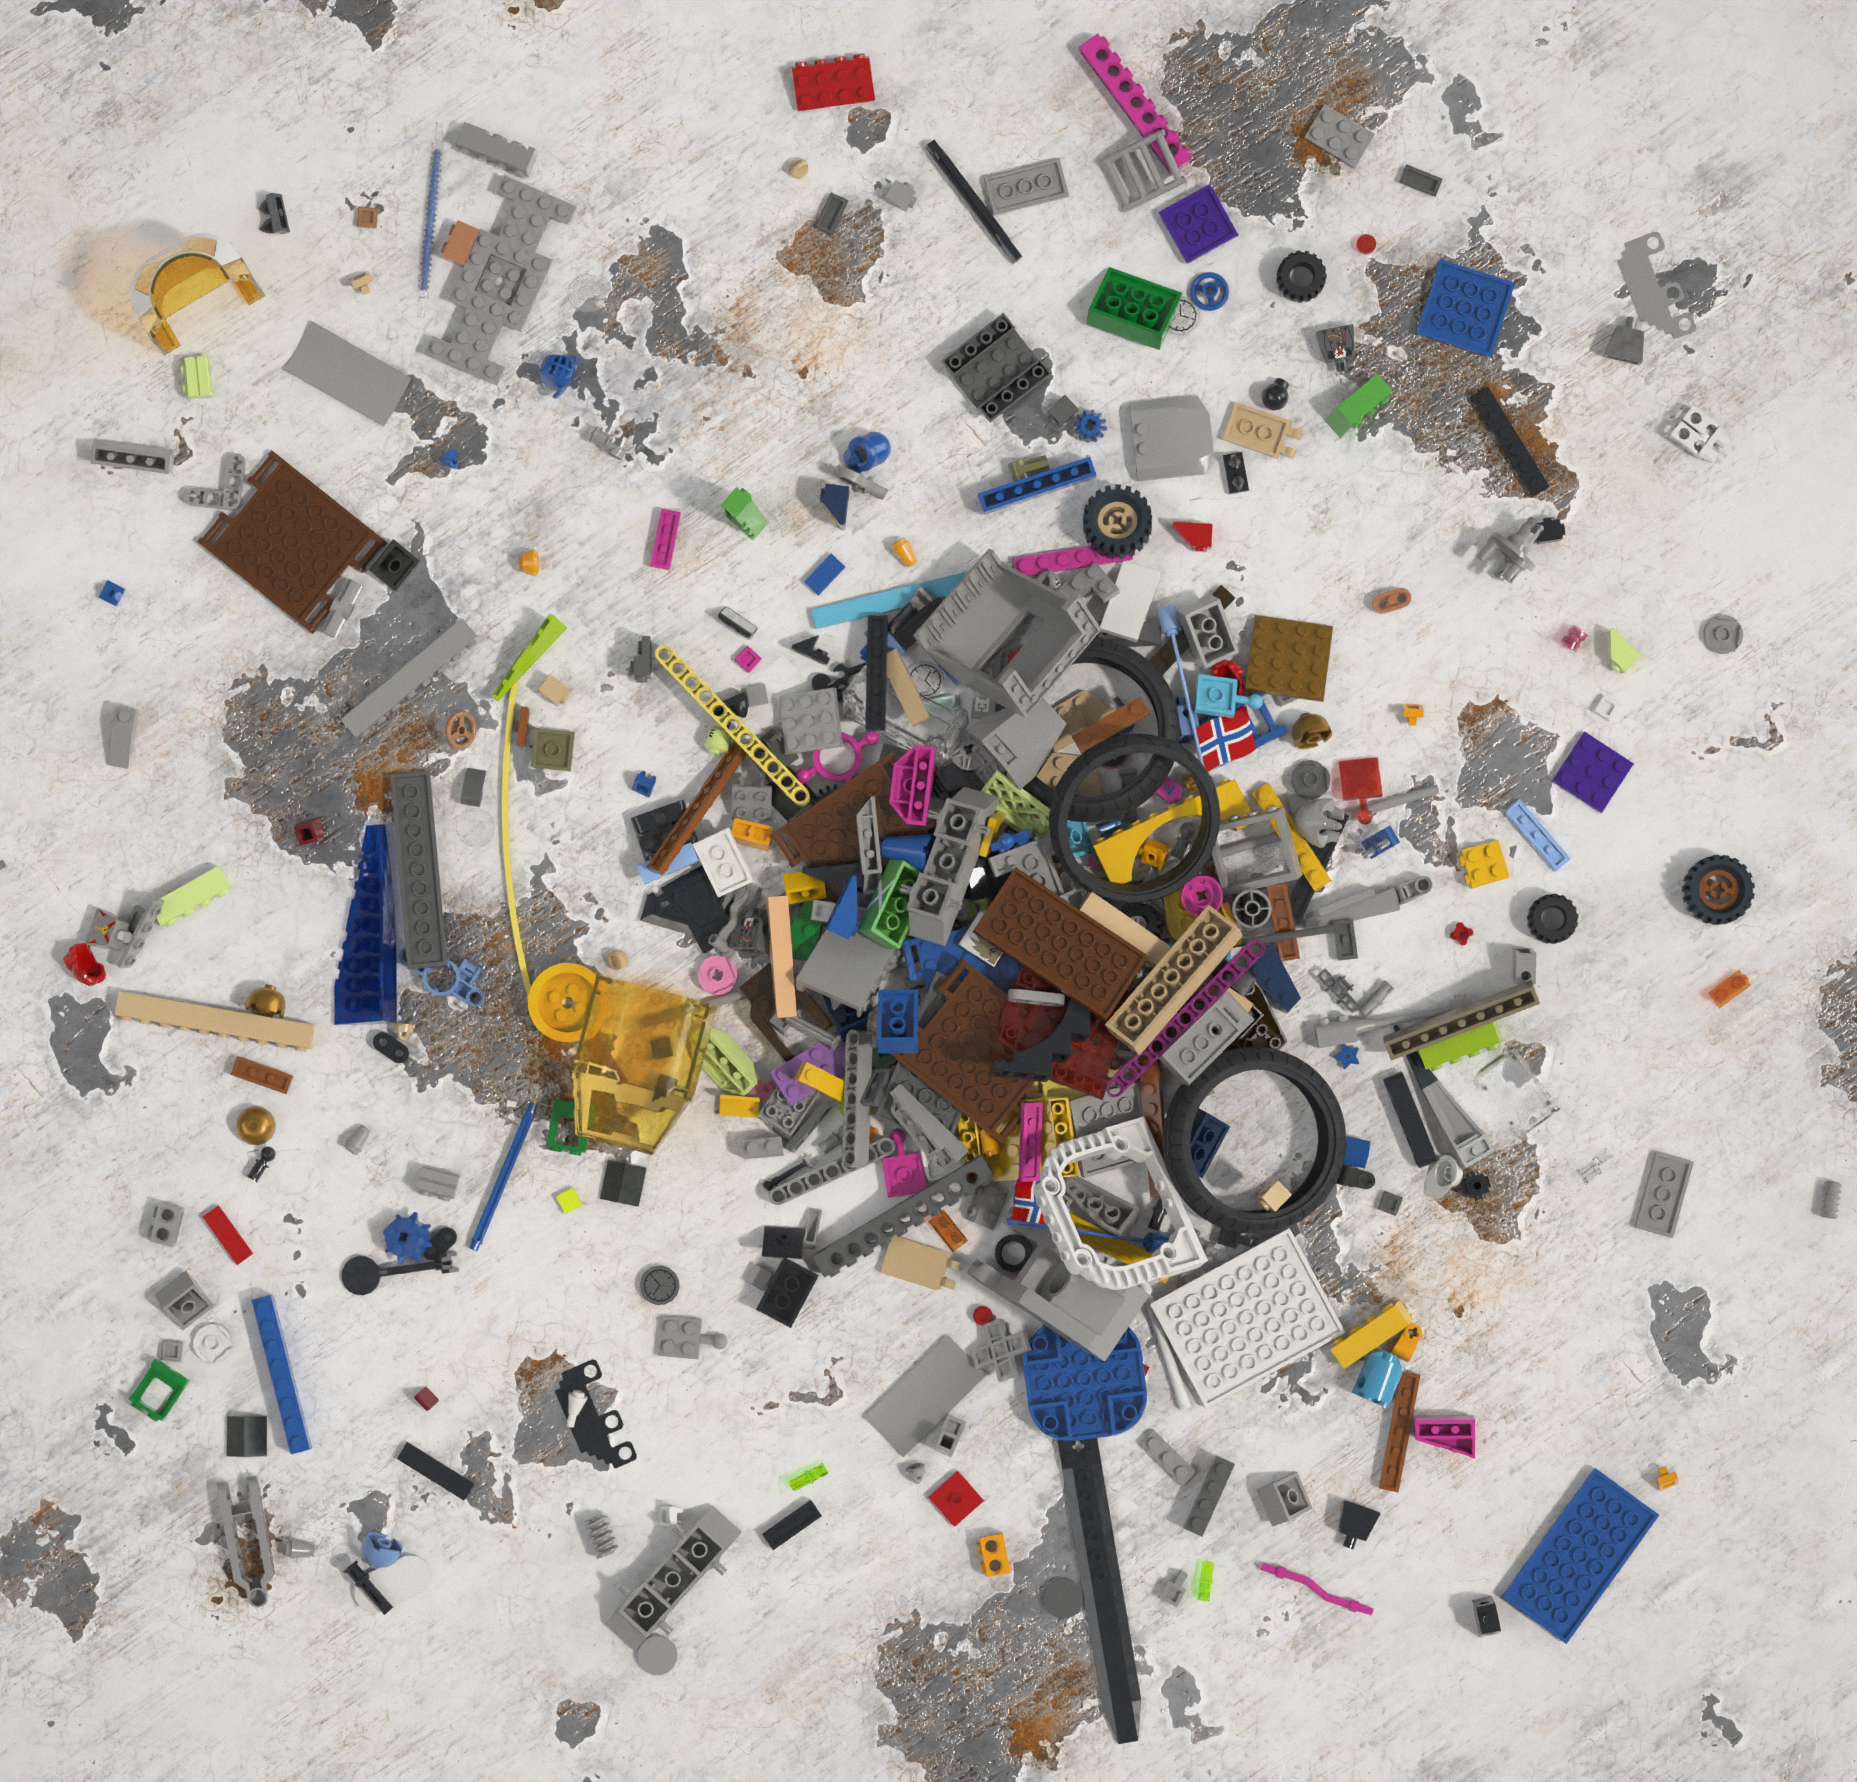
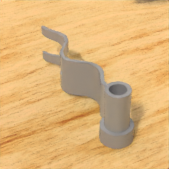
M751 883L747 884L742 897L734 901L730 906V919L727 925L721 929L718 935L712 934L710 936L709 944L718 949L724 957L729 959L735 955L736 951L728 947L739 919L744 917L747 911L758 904L762 888L758 887L754 899L739 909L750 897Z

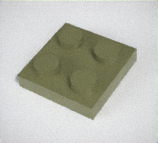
M535 728L531 768L571 772L575 732Z

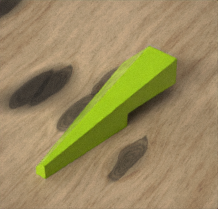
M551 613L547 615L491 698L498 702L567 629Z

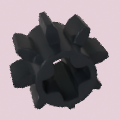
M834 679L827 684L830 688H836L839 703H844L850 698L848 693L851 691V687L844 679Z

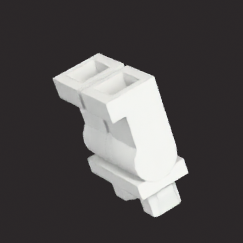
M1694 405L1689 408L1668 436L1669 439L1680 444L1699 460L1703 458L1710 463L1719 455L1711 449L1712 445L1715 443L1723 449L1730 440L1723 433V428L1718 426Z

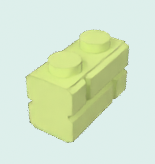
M208 356L184 358V363L181 364L182 376L185 375L186 383H183L184 395H187L190 400L213 397Z

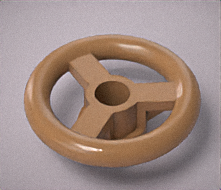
M457 711L450 716L446 723L445 735L452 748L464 750L473 743L476 737L477 726L470 713ZM464 717L467 718L470 723L471 732L466 730V727L464 725ZM459 736H464L468 739L463 744H457L454 741Z

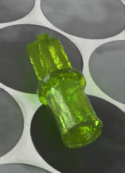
M821 1463L809 1471L805 1470L804 1474L791 1480L789 1485L793 1491H797L810 1483L812 1485L814 1481L827 1475L828 1472L824 1464Z
M1211 1561L1202 1562L1201 1576L1198 1579L1200 1583L1197 1600L1210 1601L1211 1584L1214 1583L1212 1581L1214 1563Z

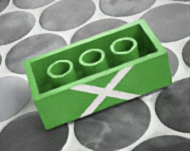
M890 860L859 924L858 930L885 949H900L909 930V911L906 910L909 894L900 892V888H902V884L912 887L917 881L920 871L904 860Z

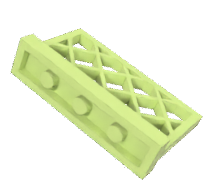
M997 770L981 790V792L1000 798L995 813L998 811L1006 813L1004 822L1018 833L1027 829H1033L1036 836L1031 838L1032 841L1047 836L1050 832L1049 820L1045 816L1049 817L1050 809L1024 789L1019 790L1008 777ZM997 779L1000 780L1004 785L999 784ZM1002 790L1007 791L1008 795H1004ZM1018 802L1023 803L1024 807L1019 806ZM1034 814L1039 815L1040 819L1035 818Z

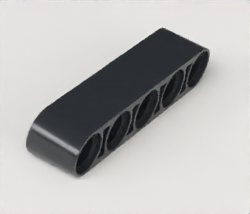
M1402 1071L1383 1078L1418 1168L1420 1169L1437 1162L1436 1154Z

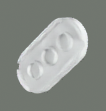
M407 1555L397 1559L392 1566L379 1568L368 1574L369 1580L387 1601L394 1606L425 1590L430 1581L431 1571L425 1560L418 1556ZM355 1587V1599L362 1609L372 1613L381 1612L360 1587Z

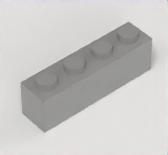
M97 439L92 444L91 464L169 474L173 469L175 450Z

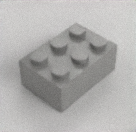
M1211 595L1177 611L1197 665L1205 669L1239 653L1220 599Z

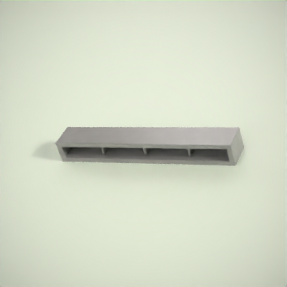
M461 618L344 716L341 721L357 739L360 737L364 739L372 732L370 729L374 725L379 726L387 719L386 715L390 712L395 713L398 711L405 699L411 700L417 694L415 691L421 686L425 688L432 682L430 678L435 674H442L447 669L446 665L449 662H456L462 657L461 652L466 648L468 650L473 648L477 644L478 636Z

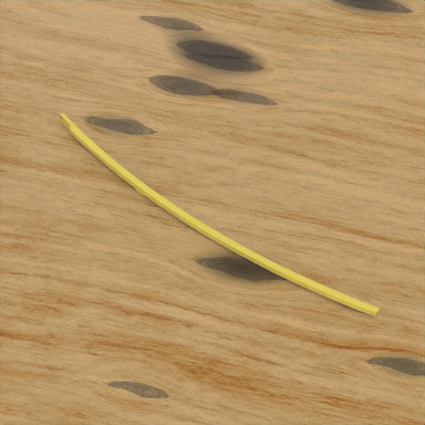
M518 680L511 687L505 731L502 774V834L510 917L519 965L528 997L531 983L524 958L515 907L508 821L510 748Z

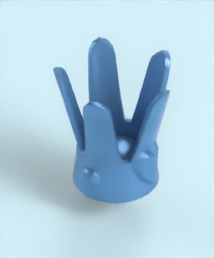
M1116 817L1096 822L1099 823L1096 827L1100 831H1105L1100 837L1107 838L1113 832L1123 828L1121 823L1125 819L1120 821Z

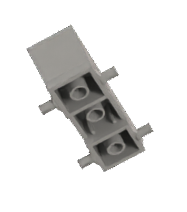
M963 787L953 798L946 799L944 807L940 812L928 811L930 814L927 813V817L937 820V826L933 834L936 837L924 872H919L915 884L912 887L902 884V888H900V892L909 894L906 910L909 911L910 936L946 946L958 911L962 908L960 906L963 905L962 900L976 865L984 835H988L990 832V827H987L989 818L995 813L999 797Z
M713 1505L692 1529L685 1532L678 1524L675 1526L677 1529H672L680 1537L678 1544L637 1589L631 1591L624 1583L618 1589L627 1598L606 1625L634 1651L654 1630L661 1628L667 1635L674 1630L665 1622L667 1615L708 1570L714 1568L721 1576L728 1570L719 1563L720 1557L742 1531Z

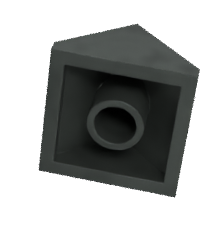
M393 539L370 567L369 571L392 590L396 591L419 560Z
M790 766L786 767L795 777V772ZM787 777L782 780V786H791V778ZM772 780L767 784V786H772V806L786 821L803 807L794 804ZM806 783L802 784L809 792L811 800L815 793ZM798 792L795 796L797 801H803L806 798L804 792Z
M608 1160L600 1199L639 1207L647 1168Z
M227 1416V1456H267V1416Z

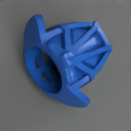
M571 354V359L567 355H547L542 362L538 373L539 379L552 391H557L552 396L554 399L559 398L566 391L577 365L576 355Z

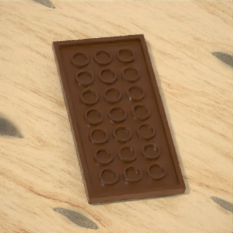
M1017 867L1014 868L972 931L1104 1021L1108 1019L1148 957L1147 954Z

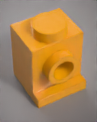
M1149 839L1145 845L1142 844L1140 847L1139 855L1142 856L1141 862L1158 867V870L1162 871L1168 863L1172 846Z

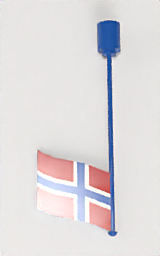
M1018 1179L1016 1180L1014 1206L1011 1217L1006 1219L1007 1225L1017 1224L1049 1229L1034 1195V1187L1040 1181L1021 1182ZM1076 1229L1079 1234L1143 1243L1147 1252H1154L1164 1243H1168L1170 1235L1149 1232L1144 1239Z

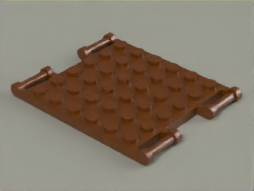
M271 450L268 453V458L252 477L250 476L247 479L251 485L258 489L234 520L221 511L216 522L203 538L200 537L197 542L310 633L314 634L316 627L329 613V609L334 601L326 595L350 564L363 573L366 570L367 564L382 546L385 547L387 542ZM274 461L278 462L277 467L261 485L258 481ZM227 522L229 526L211 546L209 544L210 540L223 524ZM373 538L376 541L360 562L356 561L357 555ZM323 599L327 603L309 624L305 621L306 618Z
M893 751L769 835L787 857L791 868L803 860L808 866L860 861L856 815L870 797L875 796L879 844L885 837L931 834L929 830L932 827L936 829L937 820L935 819L930 820L926 826L906 824L889 803L892 777L883 765L888 762L893 769L894 763L897 761L894 758L895 754ZM783 833H786L790 841L793 843L797 851L800 853L799 856L795 857L791 849L788 847L784 839L781 837ZM880 853L882 865L881 874L883 875L890 860L882 857V854ZM824 881L827 898L819 899V901L827 902L826 900L831 898L836 903L843 888Z
M961 957L957 961V966L945 981L936 987L948 999L924 1028L918 1025V1053L890 1054L1004 1145L1008 1135L1021 1121V1107L1017 1103L1035 1081L989 1076V1067L996 1060H1006L1008 1062L1013 1053L1035 1047L1049 1038L1054 1031L1019 1003L1008 1001V994ZM966 968L969 973L951 993L947 989ZM1071 1046V1056L1066 1062L1058 1061L1052 1068V1076L1049 1080L1053 1083L1057 1079L1056 1076L1072 1056L1077 1055L1078 1051ZM1012 1109L1015 1110L1017 1113L999 1134L995 1131Z

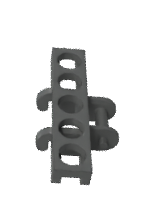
M1326 968L1317 975L1328 987L1324 991L1327 992L1330 989L1339 999L1336 1002L1337 1005L1342 1002L1351 1013L1360 1006L1348 993L1349 990H1354L1352 988L1354 984L1350 985L1344 979L1346 976H1340V980L1337 981ZM1325 972L1329 978L1324 980L1321 977L1322 973ZM1329 980L1333 981L1331 985L1328 984ZM1342 982L1348 989L1345 990L1339 983ZM1336 987L1342 988L1341 994L1335 993ZM1346 996L1349 998L1347 1002L1343 1000ZM1352 1001L1356 1007L1351 1009L1348 1006L1349 1002Z

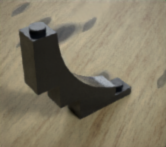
M1065 995L1063 1015L1056 1031L1035 1047L1013 1053L1008 1062L1006 1060L994 1061L989 1067V1076L1047 1082L1052 1076V1061L1066 1062L1071 1056V1041L1085 1042L1090 1036V1011Z

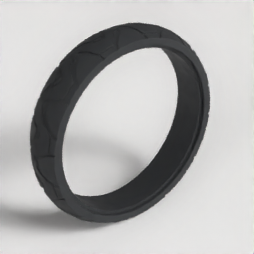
M1139 733L1125 734L1106 739L1078 756L1060 778L1053 793L1049 812V831L1052 846L1058 861L1069 877L1086 891L1093 892L1103 899L1129 904L1145 903L1166 897L1191 881L1209 859L1217 841L1220 825V807L1217 791L1211 776L1200 760L1189 750L1171 740L1160 736ZM1152 753L1167 757L1183 766L1191 774L1201 798V824L1190 851L1173 869L1160 877L1142 883H1113L1100 879L1085 870L1075 859L1067 834V818L1070 804L1081 783L1097 767L1122 755Z

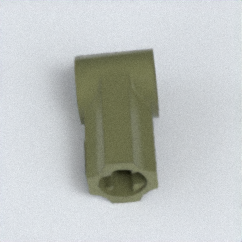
M1046 455L1029 460H1017L1008 464L1013 482L1050 470Z

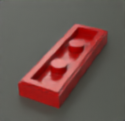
M219 1205L203 1216V1219L236 1265H239L254 1254Z

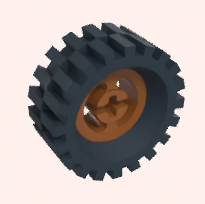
M1718 854L1698 861L1687 871L1688 874L1683 880L1685 883L1682 886V892H1684V897L1682 898L1688 905L1686 907L1687 910L1694 914L1693 917L1703 920L1702 922L1706 924L1724 925L1737 920L1746 913L1745 911L1752 905L1751 900L1754 899L1755 893H1753V888H1755V883L1751 881L1753 877L1751 872H1747L1745 864L1741 865L1738 859H1732L1728 855L1719 856ZM1712 876L1723 877L1730 885V888H1728L1724 882L1719 883V889H1722V892L1718 894L1717 899H1721L1726 895L1729 896V899L1724 904L1711 903L1705 896V892H1707L1710 898H1716L1717 893L1713 891V888L1717 887L1718 881L1711 883L1709 886L1706 884L1707 880Z

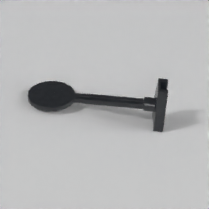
M457 1253L439 1254V1258L431 1262L380 1269L373 1259L367 1256H357L351 1258L344 1265L342 1281L349 1292L355 1295H367L378 1287L380 1278L383 1276L431 1269L441 1270L442 1274L459 1272V1268H453V1261L451 1259L452 1256H457Z

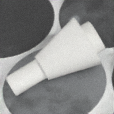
M573 1390V1392L568 1393L569 1416L566 1423L568 1427H574L576 1416L588 1399L582 1391Z

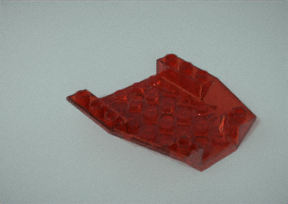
M1024 966L1020 967L1010 989L1066 995ZM1128 986L1106 1021L1090 1011V1036L1085 1042L1071 1041V1056L1066 1062L1052 1061L1050 1081L1103 1100L1109 1082L1106 1080L1118 1041L1109 1032L1105 1024L1134 992V988ZM1007 995L998 1023L997 1040L1013 1053L1035 1047L1056 1031L1055 1024L1057 1022L1060 1023L1064 1006L1054 1007L1010 1002ZM1019 1009H1025L1027 1011L1028 1015L1026 1019H1023L1019 1016ZM1093 1036H1096L1100 1039V1046H1094L1092 1044Z

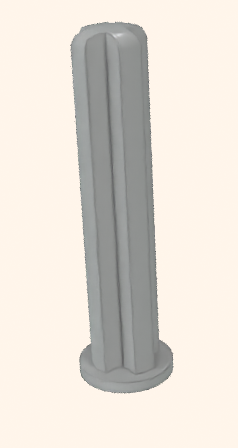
M798 1015L797 1017L785 1019L786 1023L831 1046L832 1050H835L841 1041L840 1035L835 1036Z

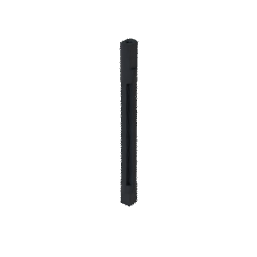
M935 139L928 143L925 148L931 154L933 160L997 245L1001 247L1013 264L1018 262L1022 255L945 151L941 149Z

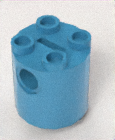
M1382 1350L1372 1354L1368 1353L1351 1393L1388 1409L1405 1368L1401 1366L1397 1356Z

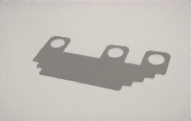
M1653 232L1626 242V250L1622 252L1623 258L1618 260V264L1640 321H1647L1649 326L1655 325L1657 330L1663 329L1666 335L1671 333L1673 339L1694 332L1696 324L1690 313L1672 318L1668 309L1669 305L1684 299L1680 284L1672 282L1660 287L1648 256L1665 248L1661 234ZM1650 237L1659 239L1660 245L1657 249H1650L1648 247L1647 241ZM1670 287L1677 288L1679 290L1678 298L1669 299L1667 297V290ZM1683 318L1691 321V328L1687 331L1679 328V321Z

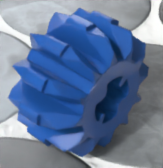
M1094 409L1091 410L1090 415L1084 410V417L1079 414L1077 415V419L1081 422H1074V426L1080 427L1074 430L1075 434L1082 432L1079 439L1082 440L1086 436V443L1090 442V437L1093 438L1094 442H1097L1096 435L1103 438L1104 434L1101 431L1107 430L1106 426H1102V424L1106 423V419L1099 420L1102 416L1100 412L1097 416H1094ZM1087 422L1095 424L1092 431H1089V428L1088 430L1085 428Z

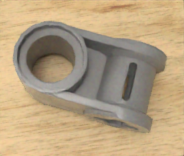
M1421 876L1411 881L1403 882L1393 888H1395L1399 895L1400 905H1403L1430 892L1433 884L1430 878ZM1420 880L1428 882L1429 887L1427 890L1422 891L1418 888Z

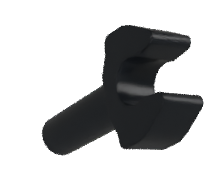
M867 662L849 668L841 663L833 669V673L843 671L845 673L844 677L838 679H844L849 682L848 679L851 675L867 670Z

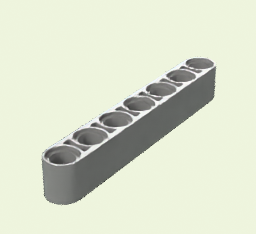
M850 1030L846 1035L842 1162L846 1167L855 1168L865 1167L869 1160L870 1107L863 1106L860 1100L872 1074L873 1039L871 1033L864 1030Z
M882 1138L869 1144V1149L874 1152V1157L868 1161L867 1165L891 1155L895 1150L893 1140ZM884 1141H889L892 1144L891 1151L887 1153L883 1152L880 1147ZM841 1157L775 1187L770 1191L769 1199L774 1205H782L860 1168H846ZM829 1166H835L838 1169V1174L835 1177L827 1175L826 1171ZM812 1174H817L820 1178L819 1184L815 1186L811 1185L808 1181L809 1176ZM795 1182L800 1183L802 1186V1190L798 1194L792 1193L790 1189L791 1185ZM779 1190L783 1193L784 1198L781 1202L773 1200L772 1195L775 1191Z

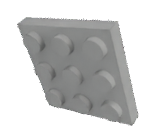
M836 688L779 696L785 755L843 747Z

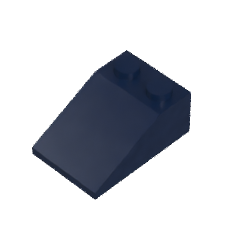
M822 994L843 1043L846 1042V1035L850 1030L871 1031L877 1028L878 1020L871 1004L866 1012L863 1011L861 1016L858 1017L857 1010L845 1004L833 1010L830 998Z

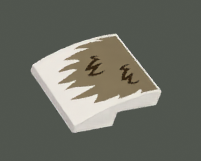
M979 911L959 942V945L994 967L1003 952L972 932L984 915L983 912Z

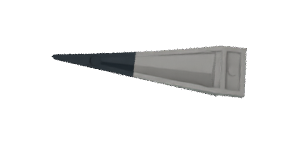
M1398 1025L1393 1026L1395 1032L1401 1030ZM1416 1051L1407 1054L1408 1062L1450 1153H1453L1461 1169L1463 1170L1495 1152L1486 1134L1461 1108L1432 1071L1425 1069L1419 1054Z

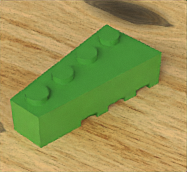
M736 487L721 504L723 515L754 540L769 522L752 501L751 494L744 488L740 490Z

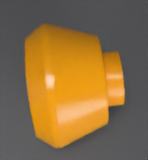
M532 549L522 553V557H519V569H523V573L531 576H536L539 573V556L536 550Z

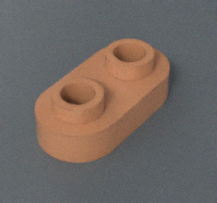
M1405 588L1391 590L1377 595L1373 599L1372 607L1378 614L1399 610L1408 606L1411 601V594ZM1402 595L1404 601L1399 602L1397 596ZM1380 601L1385 602L1384 608L1379 607L1378 603Z

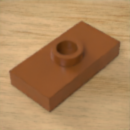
M522 706L520 719L515 722V732H518L516 746L520 748L526 746L530 709Z

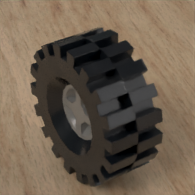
M1147 902L1145 904L1133 903L1128 906L1126 904L1122 905L1123 909L1121 912L1161 939L1160 934H1163V922L1154 907H1151Z

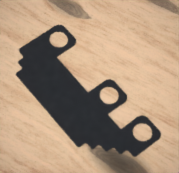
M590 1360L562 1372L563 1380L559 1381L560 1389H557L555 1393L566 1419L569 1416L568 1393L573 1392V1390H579L588 1397L581 1411L576 1416L574 1427H570L580 1452H588L589 1456L595 1455L597 1460L604 1459L606 1464L612 1463L615 1469L636 1460L637 1454L631 1442L626 1441L612 1447L607 1435L623 1428L624 1424L619 1412L612 1410L598 1416L587 1390L586 1384L602 1377L597 1361ZM588 1365H593L597 1369V1374L593 1378H588L584 1374V1369ZM610 1415L616 1416L618 1419V1425L615 1428H609L605 1423L606 1418ZM622 1447L631 1449L632 1455L627 1460L619 1456V1450Z

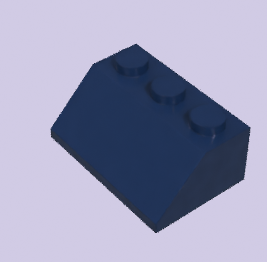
M1198 1109L1192 1125L1190 1145L1194 1167L1198 1176L1203 1179L1231 1126L1211 1114Z

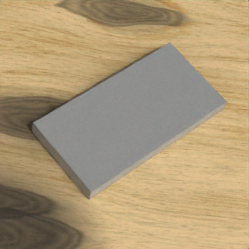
M1060 158L983 177L993 216L1069 197Z
M1655 1151L1634 1228L1673 1238L1694 1164L1693 1161Z

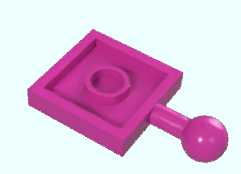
M896 1128L891 1132L890 1138L896 1144L897 1156L882 1159L888 1198L915 1194L926 1187L921 1152L905 1155L903 1142L906 1139V1133L904 1130Z

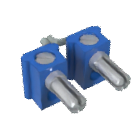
M1391 825L1361 842L1366 850L1362 853V856L1367 854L1363 858L1370 857V859H1373L1400 843Z

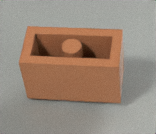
M459 220L456 225L452 224L449 231L450 239L448 242H444L441 249L443 259L464 267L480 230Z

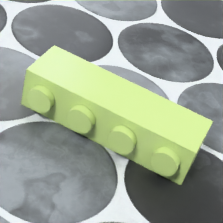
M221 867L213 868L160 898L165 901L161 913L156 917L160 926L166 925L168 928L177 923V918L181 916L186 918L194 913L193 909L199 906L201 908L208 906L212 903L211 899L216 896L221 898L229 893L228 890L232 887Z

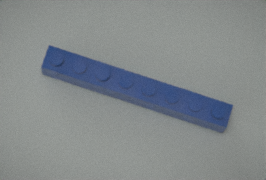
M268 1295L253 1299L251 1301L290 1454L310 1450L312 1445L274 1296Z

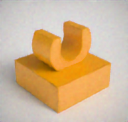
M1403 704L1402 713L1403 717H1408V725L1416 726L1417 717H1423V705Z
M1666 1466L1658 1469L1660 1478H1657V1486L1660 1491L1678 1484V1477L1675 1471L1669 1474Z

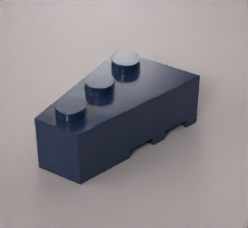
M1271 943L1265 949L1263 955L1246 972L1257 978L1255 982L1262 988L1263 992L1285 1013H1288L1301 997Z

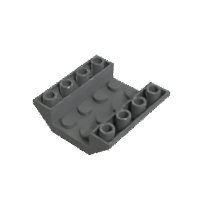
M1004 313L941 361L956 384L990 423L1052 375L1042 360H1038L1015 331V326Z

